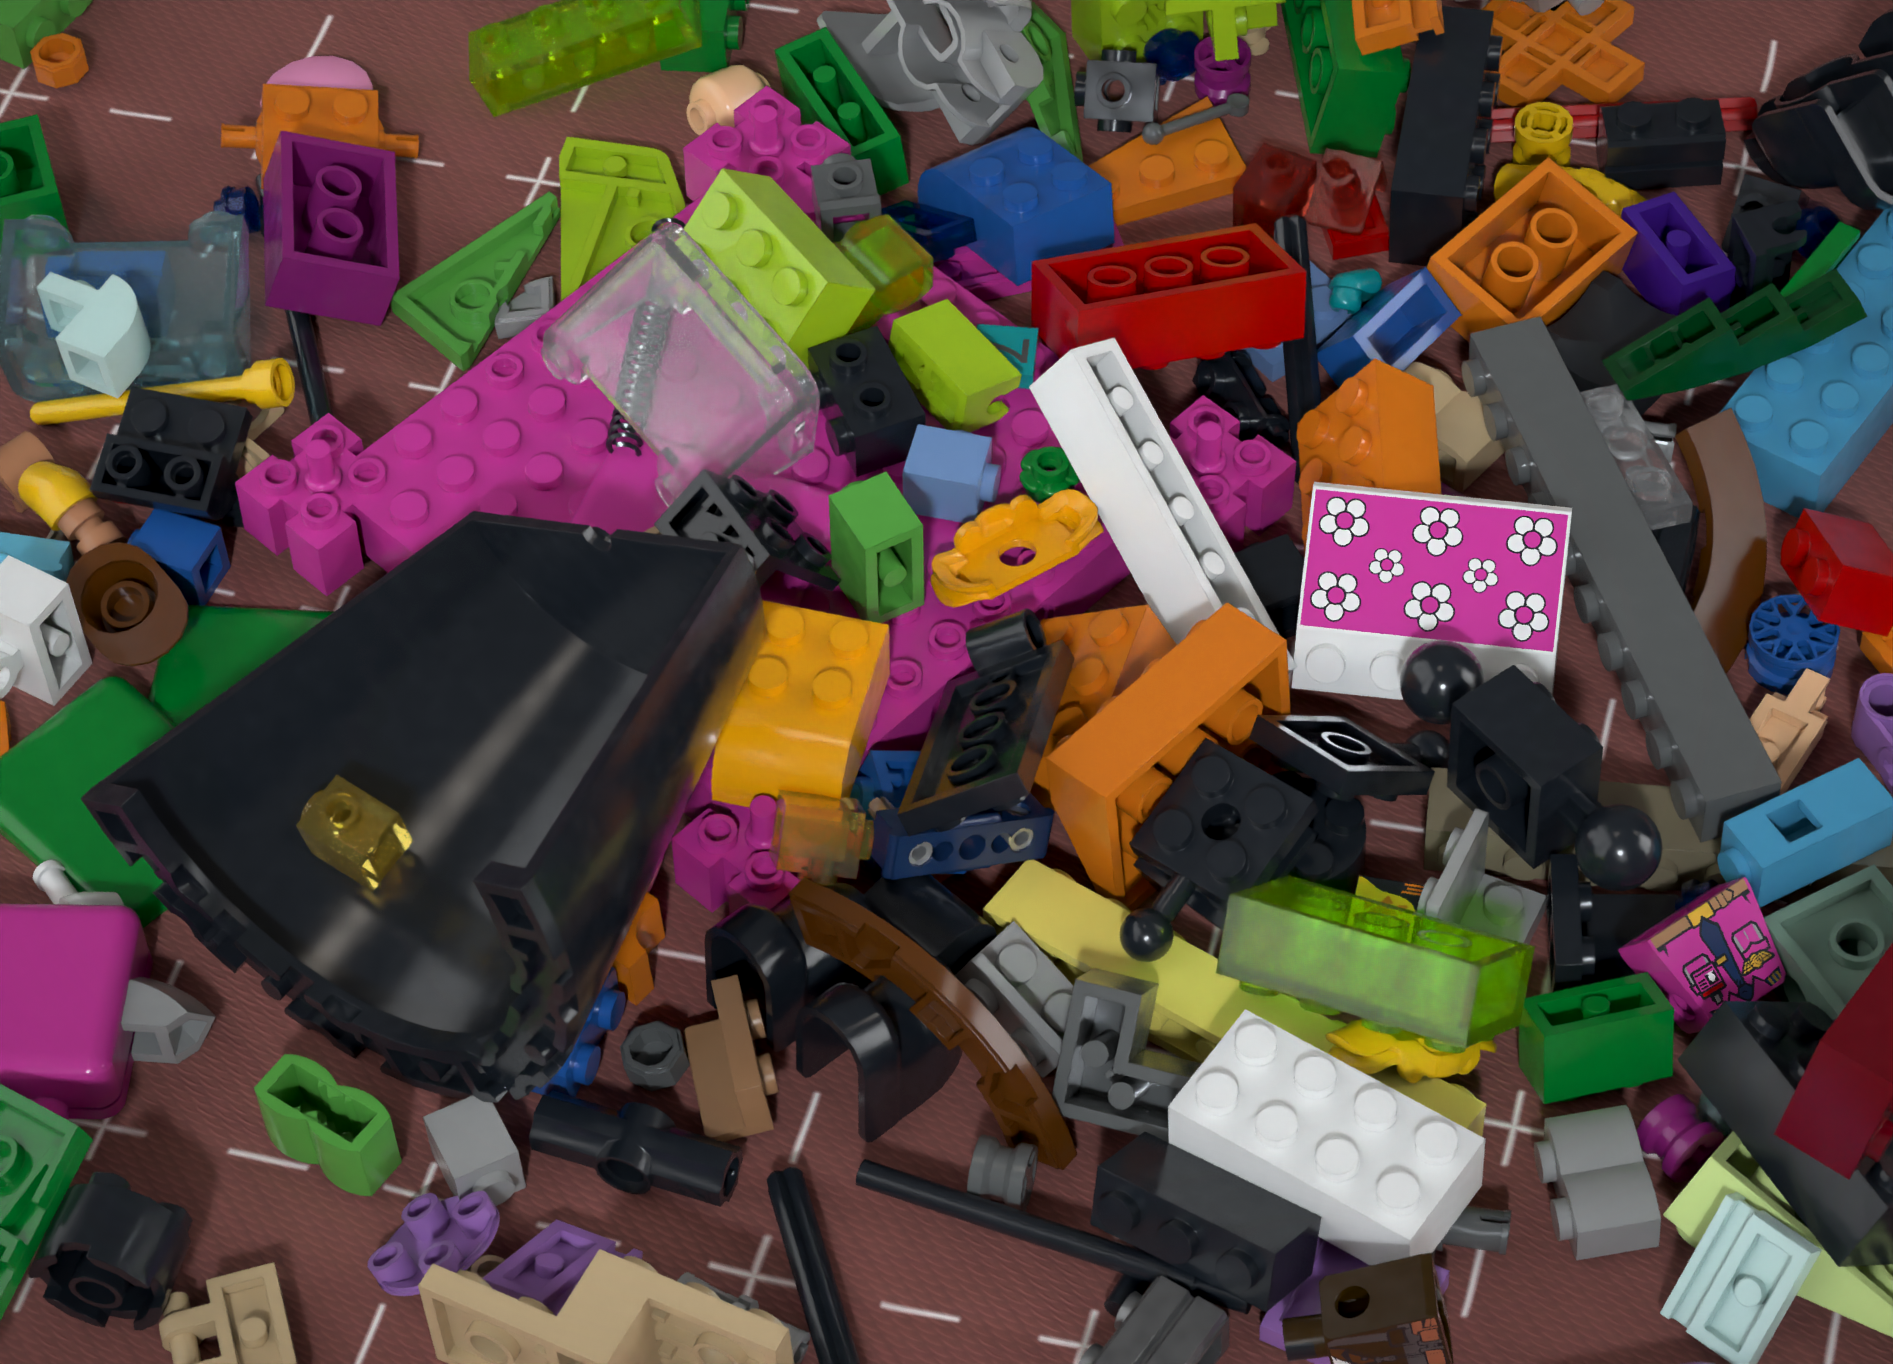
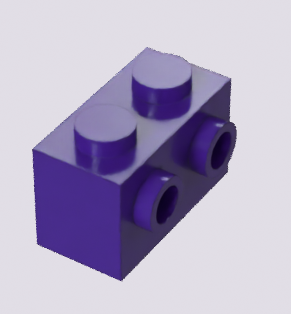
M1675 191L1622 208L1621 219L1638 232L1622 271L1649 305L1663 312L1678 316L1710 297L1720 313L1729 309L1731 294L1735 289L1736 267Z

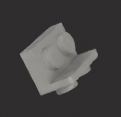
M1013 921L955 976L997 1019L1022 1050L1034 1069L1044 1078L1058 1066L1074 986Z

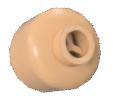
M731 65L702 76L691 88L689 104L687 106L688 122L693 131L698 135H701L716 123L721 126L735 128L734 109L765 86L770 88L771 86L764 76L755 73L744 65Z

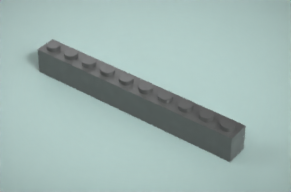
M1541 316L1471 333L1469 360L1462 362V377L1465 388L1470 397H1479L1484 407L1483 416L1487 432L1492 441H1501L1506 451L1505 460L1510 479L1515 486L1522 484L1528 496V503L1572 508L1565 576H1568L1574 588V602L1579 618L1584 624H1592L1598 636L1597 646L1602 664L1608 672L1615 670L1622 684L1621 695L1625 710L1630 719L1640 720L1646 732L1645 739L1649 758L1657 770L1664 768L1671 782V798L1677 815L1682 820L1689 818L1700 843L1722 837L1725 821L1779 796L1782 781Z

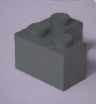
M1092 968L1075 979L1052 1091V1098L1061 1116L1136 1135H1141L1146 1131L1169 1143L1168 1106L1202 1063L1145 1050L1159 986L1158 983L1097 968Z

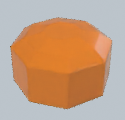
M65 33L43 37L30 51L38 82L53 88L76 84L89 70L81 39Z

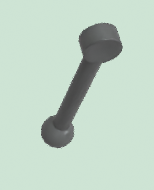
M1235 93L1228 96L1227 103L1162 125L1156 122L1148 123L1142 130V138L1149 145H1157L1162 142L1166 135L1228 114L1234 117L1245 116L1249 112L1250 100L1244 94Z

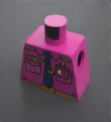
M1746 877L1712 887L1618 949L1624 961L1635 974L1648 972L1674 1008V1021L1681 1030L1688 1034L1701 1031L1724 1001H1757L1782 984L1786 976L1762 912Z

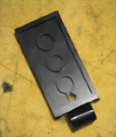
M1025 608L973 627L966 632L967 651L976 671L947 682L897 813L909 837L933 829L935 832L950 830L961 824L968 816L993 808L995 811L1010 809L1021 803L1030 794L1075 660L1069 647L1063 640L1047 645L1042 625L1031 609Z

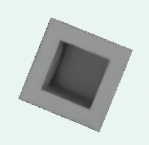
M472 1095L423 1117L431 1152L453 1196H457L459 1201L475 1191H485L497 1206L508 1200L513 1193L526 1188L519 1152L493 1102H483Z

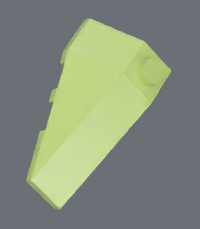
M1732 1131L1663 1215L1676 1225L1678 1233L1688 1244L1697 1248L1725 1196L1735 1192L1740 1193L1745 1197L1744 1201L1758 1211H1766L1822 1250L1799 1289L1797 1296L1893 1338V1264L1838 1267L1769 1176H1767L1742 1144L1739 1137Z

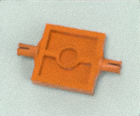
M263 84L261 113L256 121V126L221 123L220 148L255 149V155L261 165V189H263V178L281 130L395 152V157L418 158V134L384 133V128L378 118V90Z

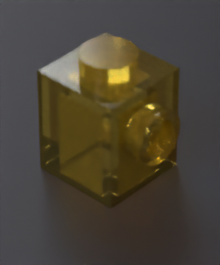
M339 775L334 777L325 790L316 792L308 800L302 811L301 820L296 825L312 854L372 892L413 842L398 812Z
M779 790L769 855L776 870L798 872L797 878L799 880L806 878L820 885L832 886L837 884L838 877L856 879L859 859L869 860L874 839L873 820H865L866 812L858 799Z

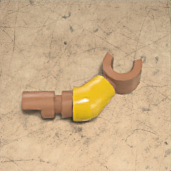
M23 431L0 447V482L15 498L12 500V503L17 512L23 513L31 508L47 523L52 531L61 530L69 541L78 539L79 543L76 548L81 555L103 544L125 542V536L112 521H102L105 512L96 502L98 498L90 491V483L78 471L55 464L53 456L36 436L28 431Z

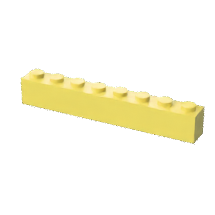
M1034 859L1026 860L983 908V918L996 929L997 936L1014 921L1073 986L1076 978L1092 968L1158 983L1159 986L1147 1040L1182 1059L1203 1063L1245 1009L1326 1053L1329 1052L1334 1044L1327 1041L1325 1034L1347 1025L1342 1021L1331 1020L1306 1007L1289 992L1273 989L1245 974L1233 962L1222 958L1217 959L1193 946L1175 931L1171 948L1163 957L1151 962L1133 959L1124 951L1119 936L1122 922L1131 913L1129 908L1116 899H1106L1080 885L1066 872L1060 869H1051ZM1397 1065L1368 1075L1479 1136H1483L1486 1103L1477 1099L1465 1087L1455 1083H1447L1440 1078H1430L1424 1076L1417 1083H1410L1398 1074Z

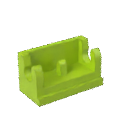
M948 299L893 320L888 346L918 401L945 429L972 432L998 421L1007 414L1009 408L1002 401L989 404L996 397L1006 395L1018 388L1022 374Z

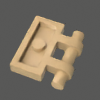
M274 1262L207 1279L209 1304L191 1308L189 1296L186 1293L173 1292L170 1294L163 1311L164 1318L159 1323V1332L162 1346L165 1350L171 1352L173 1364H298L279 1276ZM217 1336L221 1356L202 1361L199 1345L205 1338Z

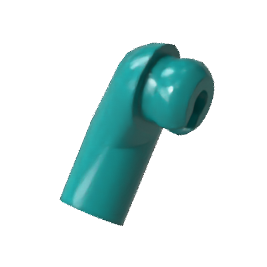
M1363 268L1336 274L1328 286L1332 290V294L1329 297L1331 309L1339 312V309L1347 310V314L1357 313L1362 305L1369 302L1380 291L1382 287L1380 273L1372 268Z

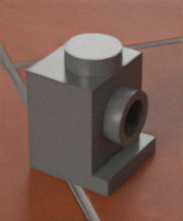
M838 153L826 158L822 165L811 166L812 201L817 227L839 250L881 245V201L876 189L871 159L856 160L849 154ZM864 214L865 220L833 224L834 217Z

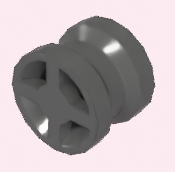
M982 1134L977 1141L972 1156L967 1193L988 1200L1004 1202L1006 1206L1025 1211L1031 1198L1036 1177L1038 1147L1023 1142L1015 1148L1003 1146L996 1137Z

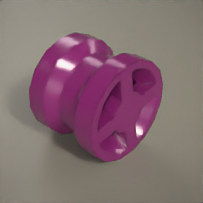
M1210 37L1198 43L1194 50V64L1197 70L1194 75V88L1200 100L1208 96L1212 105L1218 106L1227 103V98L1231 94L1241 93L1248 96L1251 91V76L1248 71L1251 66V49L1244 40L1237 37L1239 59L1224 61L1215 60Z
M1676 1094L1659 1103L1646 1115L1636 1130L1641 1149L1646 1154H1657L1662 1160L1661 1169L1673 1182H1683L1695 1176L1724 1140V1135L1712 1122H1701L1697 1118V1108L1685 1094Z

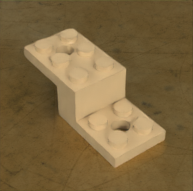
M601 1249L596 1253L557 1316L538 1300L525 1296L515 1299L492 1289L483 1278L466 1270H460L455 1273L432 1263L418 1285L436 1357L448 1364H794L789 1328L784 1327L770 1313L760 1309L746 1311L721 1300L715 1292L702 1284L695 1282L682 1284L658 1274L649 1263L634 1256L620 1258Z

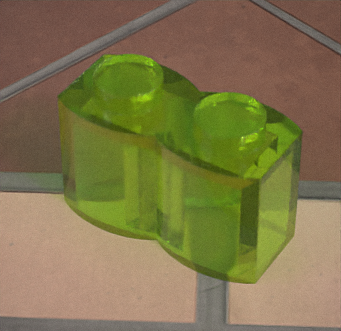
M881 215L867 221L858 222L847 231L840 242H833L876 289L846 336L870 328L884 314L895 313L909 307L933 287V257L889 215Z

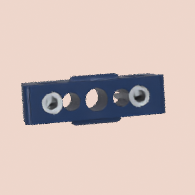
M1030 792L1021 803L1010 809L995 811L993 808L968 816L961 824L950 830L935 832L933 829L909 837L897 816L899 808H894L885 797L880 799L877 797L870 802V808L868 809L869 814L875 820L869 854L882 868L881 876L891 880L936 873H955L989 868L998 864L1044 858L1047 853L1054 810L1044 808Z

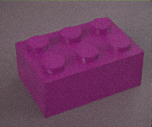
M281 130L263 178L265 306L381 326L400 279L395 152Z

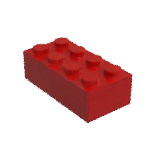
M1257 223L1032 261L1031 328H1039V337L1059 359L1071 349L1115 337L1132 369L1156 370L1166 367L1169 362L1195 357L1205 360L1217 359L1224 356L1226 352L1251 347L1255 349H1273L1282 342L1304 338L1307 271Z

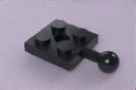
M1257 715L1249 737L1250 740L1272 753L1270 759L1274 764L1292 772L1305 773L1317 781L1316 789L1320 793L1345 802L1353 801L1355 795H1369L1389 802L1396 801L1398 795H1427L1435 773L1431 767L1448 769L1449 741L1442 734L1433 730L1418 731L1412 734L1405 743L1386 742L1345 716Z
M1205 738L1129 843L1135 855L1172 877L1150 908L1134 910L1122 922L1119 936L1124 951L1133 959L1142 962H1151L1163 957L1173 943L1174 931L1171 922L1176 918L1195 890L1243 918L1319 811L1314 799ZM1233 814L1241 818L1240 827L1232 837L1225 840H1213L1207 837L1210 823L1218 816Z

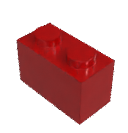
M1803 508L1796 527L1790 529L1784 537L1781 547V566L1818 621L1888 637L1893 626V553L1872 524Z

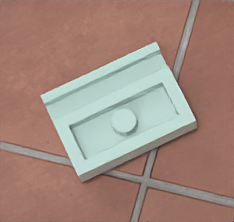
M1738 1192L1725 1196L1660 1314L1667 1319L1674 1318L1687 1328L1686 1332L1729 1363L1757 1364L1822 1250L1766 1211H1758L1744 1201L1745 1197Z

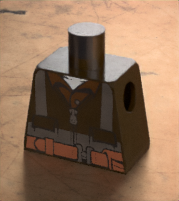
M1431 1253L1419 1254L1327 1275L1319 1281L1320 1314L1282 1319L1284 1346L1289 1362L1329 1357L1331 1364H1454L1450 1322Z

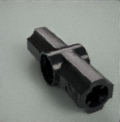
M551 1091L549 1095H543L534 1112L533 1124L529 1134L531 1150L594 1168L597 1175L604 1182L623 1192L645 1194L653 1186L719 1207L725 1201H730L738 1183V1175L743 1161L741 1147L679 1129L667 1114L648 1104L638 1102L626 1103L619 1111L556 1091Z

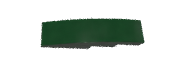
M1835 268L1786 298H1783L1775 285L1771 283L1720 313L1709 297L1605 358L1602 362L1625 399L1631 401L1689 390L1752 371L1806 349L1868 316L1858 297Z

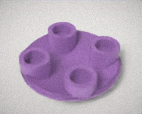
M475 1191L466 1195L460 1201L457 1196L440 1201L434 1193L423 1194L412 1200L403 1209L401 1218L404 1224L391 1236L385 1245L377 1249L370 1256L368 1269L386 1293L395 1296L420 1294L418 1285L432 1263L457 1273L460 1269H468L486 1251L499 1227V1211L485 1191Z

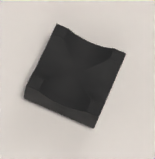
M1604 270L1591 282L1574 307L1560 320L1546 328L1582 398L1591 409L1602 415H1608L1609 410L1622 411V418L1638 420L1662 396L1657 395L1627 401L1608 373L1602 360L1677 317V315L1663 312L1644 302L1621 279Z

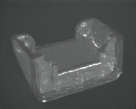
M673 222L666 224L641 241L544 333L541 355L551 374L559 380L566 378L575 385L590 378L658 456L657 470L659 477L655 479V487L660 498L668 508L703 469L729 479L735 474L751 484L767 474H779L811 454L814 450L820 393L812 374L687 232Z

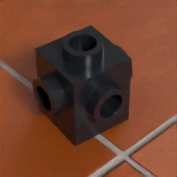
M1102 49L1101 61L1087 60L1086 72L1077 71L1075 106L1084 107L1083 118L1098 119L1097 131L1131 133L1132 121L1157 123L1161 65L1136 63V51ZM1119 80L1124 85L1125 92L1119 101L1114 102L1109 96V88L1113 82Z

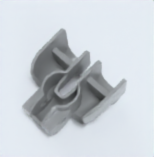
M886 0L891 8V12L888 14L823 11L817 18L820 29L824 27L828 29L880 106L897 111L925 112L941 108L960 143L968 145L983 143L1043 80V66L1040 58L1021 33L1031 19V0Z

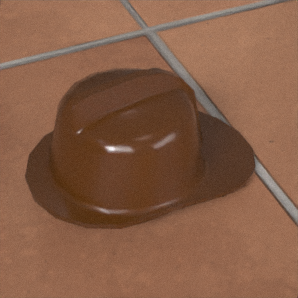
M121 542L100 545L83 554L70 569L66 583L69 584L83 633L99 652L113 663L131 667L152 663L169 653L182 638L188 623V604L178 586L157 562L138 546Z

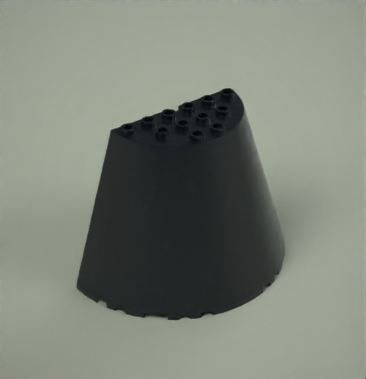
M473 511L101 780L80 799L129 866H133L143 857L154 870L156 876L163 880L152 893L171 913L180 917L190 927L194 937L234 973L247 963L264 978L261 981L262 988L273 999L281 1000L285 995L291 998L293 1001L285 1008L284 1012L306 1029L318 1031L333 1046L353 1058H356L365 1048H368L385 1057L386 1061L380 1066L382 1073L436 1094L462 1100L473 1095L483 1102H499L510 1090L515 1100L523 1098L535 1087L542 1088L563 1067L571 1054L757 657L763 640L765 621L763 601L755 576L757 572L756 563L742 544L617 529L610 535L605 530L599 527H591L590 525Z

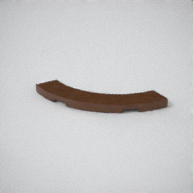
M1732 408L1688 427L1675 435L1693 480L1699 512L1705 513L1706 546L1701 549L1699 570L1692 594L1695 599L1691 608L1725 673L1731 669L1748 639L1752 613L1760 605L1767 564V527L1761 487L1746 438Z
M803 878L789 892V896L805 944L846 963L873 982L883 975L911 997L915 1003L908 1010L930 1029L949 1051L958 1045L982 1075L976 1082V1086L991 1108L1008 1147L1015 1148L1022 1142L1036 1145L1038 1147L1039 1162L1064 1170L1078 1155L1069 1130L1040 1076L997 1019L941 963L891 924L841 894Z

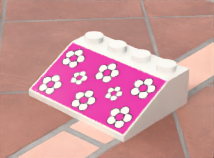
M1314 482L1296 629L1294 662L1297 668L1293 670L1292 688L1403 700L1400 691V674L1406 659L1423 644L1437 640H1447L1463 645L1476 656L1484 673V683L1512 665H1515L1533 683L1539 682L1544 685L1553 696L1572 508Z

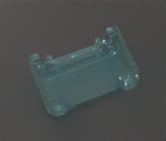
M222 211L208 212L202 217L193 220L189 225L188 241L75 243L71 233L64 226L60 225L58 220L47 215H31L25 219H4L0 256V366L12 390L18 396L33 402L102 393L72 381L68 376L55 339L61 332L50 328L36 288L50 272L74 281L83 280L97 290L114 274L123 279L132 288L150 338L151 350L144 369L126 390H131V387L147 388L239 376L243 374L245 369L251 368L249 231L243 215H232Z

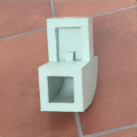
M50 272L36 288L50 328L61 332L55 339L70 380L118 399L144 369L151 350L150 338L135 293L128 283L114 274L97 290L83 280L74 281Z

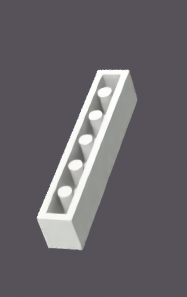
M1115 337L1069 350L1031 384L1029 388L1089 498L1097 506L1100 518L1145 600L1172 639L1178 645L1186 638L1190 629L1197 622L1203 619L1207 620L1226 602L1279 635ZM1287 649L1289 674L1297 666Z

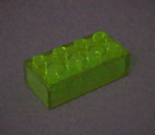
M1289 875L1230 894L1216 973L1240 980L1239 988L1250 994L1277 996L1280 992L1300 998V1007L1307 1011L1323 1015L1340 1014V1011L1362 1017L1361 1025L1369 1030L1386 1034H1399L1405 1030L1425 1036L1424 1044L1432 1049L1448 1053L1465 1052L1467 1047L1482 1041H1491L1493 1036L1520 1026L1535 946Z

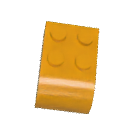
M762 600L765 621L763 640L757 657L715 745L711 779L712 800L750 808V803L754 798L762 795L769 796L776 802L777 813L840 826L890 675L889 625Z

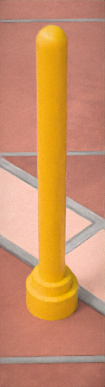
M283 358L255 361L251 368L245 369L243 374L239 376L141 389L219 403L246 399L249 404H256L261 409L286 407L291 404L295 393L293 372L287 361ZM125 390L118 399L101 393L40 401L31 407L30 417L38 425H49L123 415L130 390Z

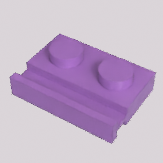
M556 1219L484 1276L483 1279L492 1289L515 1299L525 1296L538 1300L557 1316L599 1249L620 1258L634 1256L642 1259L643 1251L634 1248L627 1254L615 1251L616 1241Z

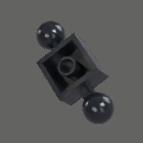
M1447 640L1432 641L1418 647L1409 655L1400 674V691L1405 704L1413 714L1426 722L1442 725L1451 724L1447 787L1473 812L1476 808L1489 812L1488 826L1526 863L1535 869L1549 860L1550 854H1558L1575 843V856L1579 868L1592 883L1601 888L1611 891H1626L1637 888L1651 878L1657 870L1662 857L1660 832L1654 821L1638 808L1624 804L1603 806L1598 802L1603 746L1590 727L1583 723H1577L1556 704L1554 697L1544 685L1539 682L1533 683L1515 665H1512L1484 683V673L1478 659L1469 649L1459 643Z

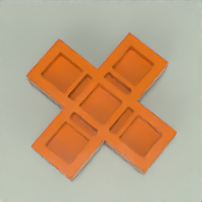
M1492 0L1481 9L1494 11L1493 35L1503 36L1502 50L1505 53L1501 56L1499 72H1490L1501 74L1498 99L1511 107H1525L1529 104L1542 102L1560 85L1568 87L1594 103H1616L1643 80L1645 63L1611 44L1615 38L1633 24L1634 6L1623 0H1604L1598 9L1583 16L1579 15L1568 1H1565L1555 11L1550 9L1544 13L1535 12L1524 2L1517 3L1511 0Z

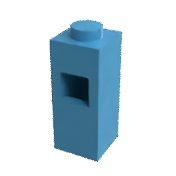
M1857 758L1725 821L1720 853L1717 857L1719 870L1726 882L1746 877L1751 885L1759 908L1891 845L1893 836V797L1860 758Z

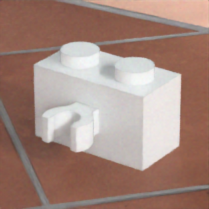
M8 555L0 564V699L14 686L55 706L92 664L68 583Z

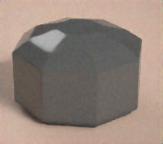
M660 1020L634 1027L620 1046L623 1066L630 1082L650 1092L676 1085L690 1066L686 1043L680 1030Z

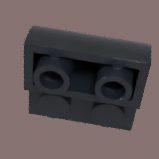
M131 387L117 435L109 433L106 435L90 491L95 497L100 499L220 520L230 511L237 498L235 482L240 478L236 472L253 416L246 407Z

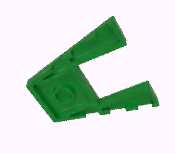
M0 1084V1321L93 1141L75 1123Z

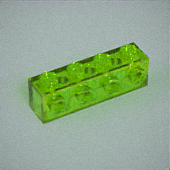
M561 0L549 5L539 6L532 11L497 23L487 24L480 29L468 32L469 80L493 117L699 48L702 46L700 0Z

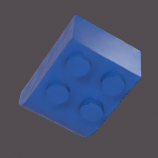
M1033 127L1020 129L924 171L918 182L919 209L1016 286L1031 280L1032 261L1100 250L1115 243L1112 184L1046 134Z

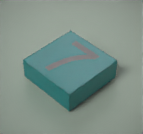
M977 324V329L1022 374L1018 388L1030 389L1029 386L1034 383L1039 328Z

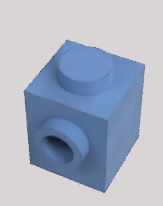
M918 424L903 469V496L915 514L967 523L974 521L977 515L981 513L985 501L994 503L1000 485L1001 465L992 464V438L975 435L964 430L953 431Z

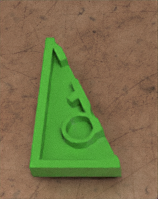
M1031 0V19L1021 33L1040 58L1043 66V80L1026 99L1031 106L1040 131L1083 162L1066 34Z
M549 191L396 291L391 299L392 312L464 372L470 368L495 327V317L499 307L504 302L508 305L559 220L561 210L558 207L557 197Z

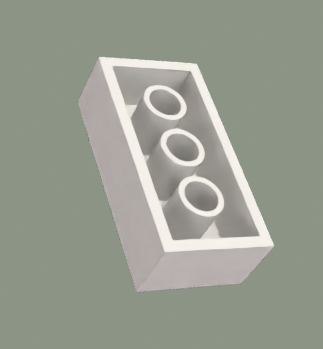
M1246 1009L1168 1106L1170 1144L1321 1216L1318 1237L1370 1266L1419 1254H1432L1482 1186L1485 1138Z

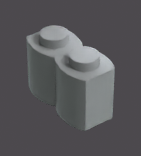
M1621 1105L1545 1118L1544 1141L1534 1142V1157L1541 1183L1552 1182L1557 1195L1556 1199L1550 1200L1551 1219L1557 1240H1569L1576 1261L1658 1247L1661 1227L1659 1206L1650 1174L1643 1161L1638 1134L1628 1106Z

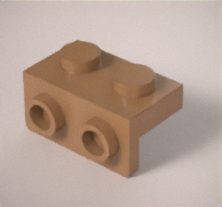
M738 975L713 980L711 984L719 1019L688 1026L684 1029L683 1034L705 1136L725 1142L774 1130L767 1095L779 1093L770 1053L758 1055L754 1040L767 1037L758 999L744 1000Z

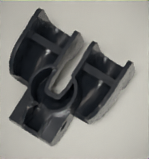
M1893 9L1886 11L1875 19L1861 40L1858 47L1866 58L1860 59L1856 54H1848L1832 59L1808 73L1791 80L1787 84L1783 95L1775 96L1761 106L1757 118L1752 124L1753 133L1743 141L1749 156L1758 168L1773 181L1800 189L1839 187L1851 203L1864 210L1893 208Z
M931 874L894 880L881 877L864 894L852 885L843 882L822 885L856 902L891 924L917 943L954 976L997 937L996 929ZM790 898L771 909L763 905L748 903L706 931L704 940L707 1002L717 1009L711 981L738 975L743 993L762 979L766 995L767 1045L774 1051L779 1052L796 1041V1069L803 1077L809 1078L848 1049L851 1051L858 1071V1134L866 1142H873L895 1126L898 1121L926 1102L945 1085L958 1066L963 1050L957 1045L949 1051L930 1029L908 1010L915 1001L894 983L881 975L876 981H870L861 988L853 983L865 977L863 974L835 957L805 944Z

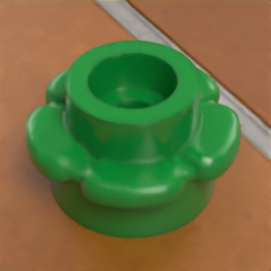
M1048 446L1032 450L1024 456L1020 463L1023 470L1019 475L1020 482L1027 494L1039 503L1044 502L1059 491L1074 490L1075 485L1080 481L1063 448Z

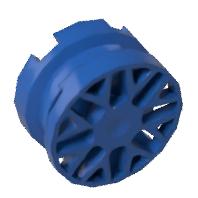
M1801 595L1775 596L1762 602L1752 613L1745 659L1748 660L1749 664L1748 673L1759 685L1774 693L1789 695L1806 668L1828 678H1831L1833 674L1840 628L1838 625L1830 623L1823 625V622L1818 621L1812 611H1810L1809 615L1800 613L1802 608L1807 605ZM1777 604H1782L1787 612L1779 613Z

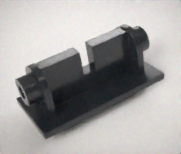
M1234 350L1226 352L1224 356L1217 359H1202L1192 381L1201 396L1204 395L1240 421L1239 440L1241 442L1253 440L1257 435H1260L1277 448L1284 446L1289 440V422L1281 414L1272 398H1263L1267 389L1252 367V361L1249 356Z

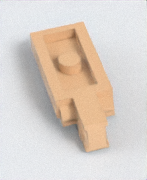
M1808 668L1805 669L1788 697L1777 692L1773 695L1767 693L1749 719L1782 781L1780 795L1786 793L1823 736L1824 728L1827 724L1828 716L1820 713V710L1826 702L1825 690L1830 682V678Z

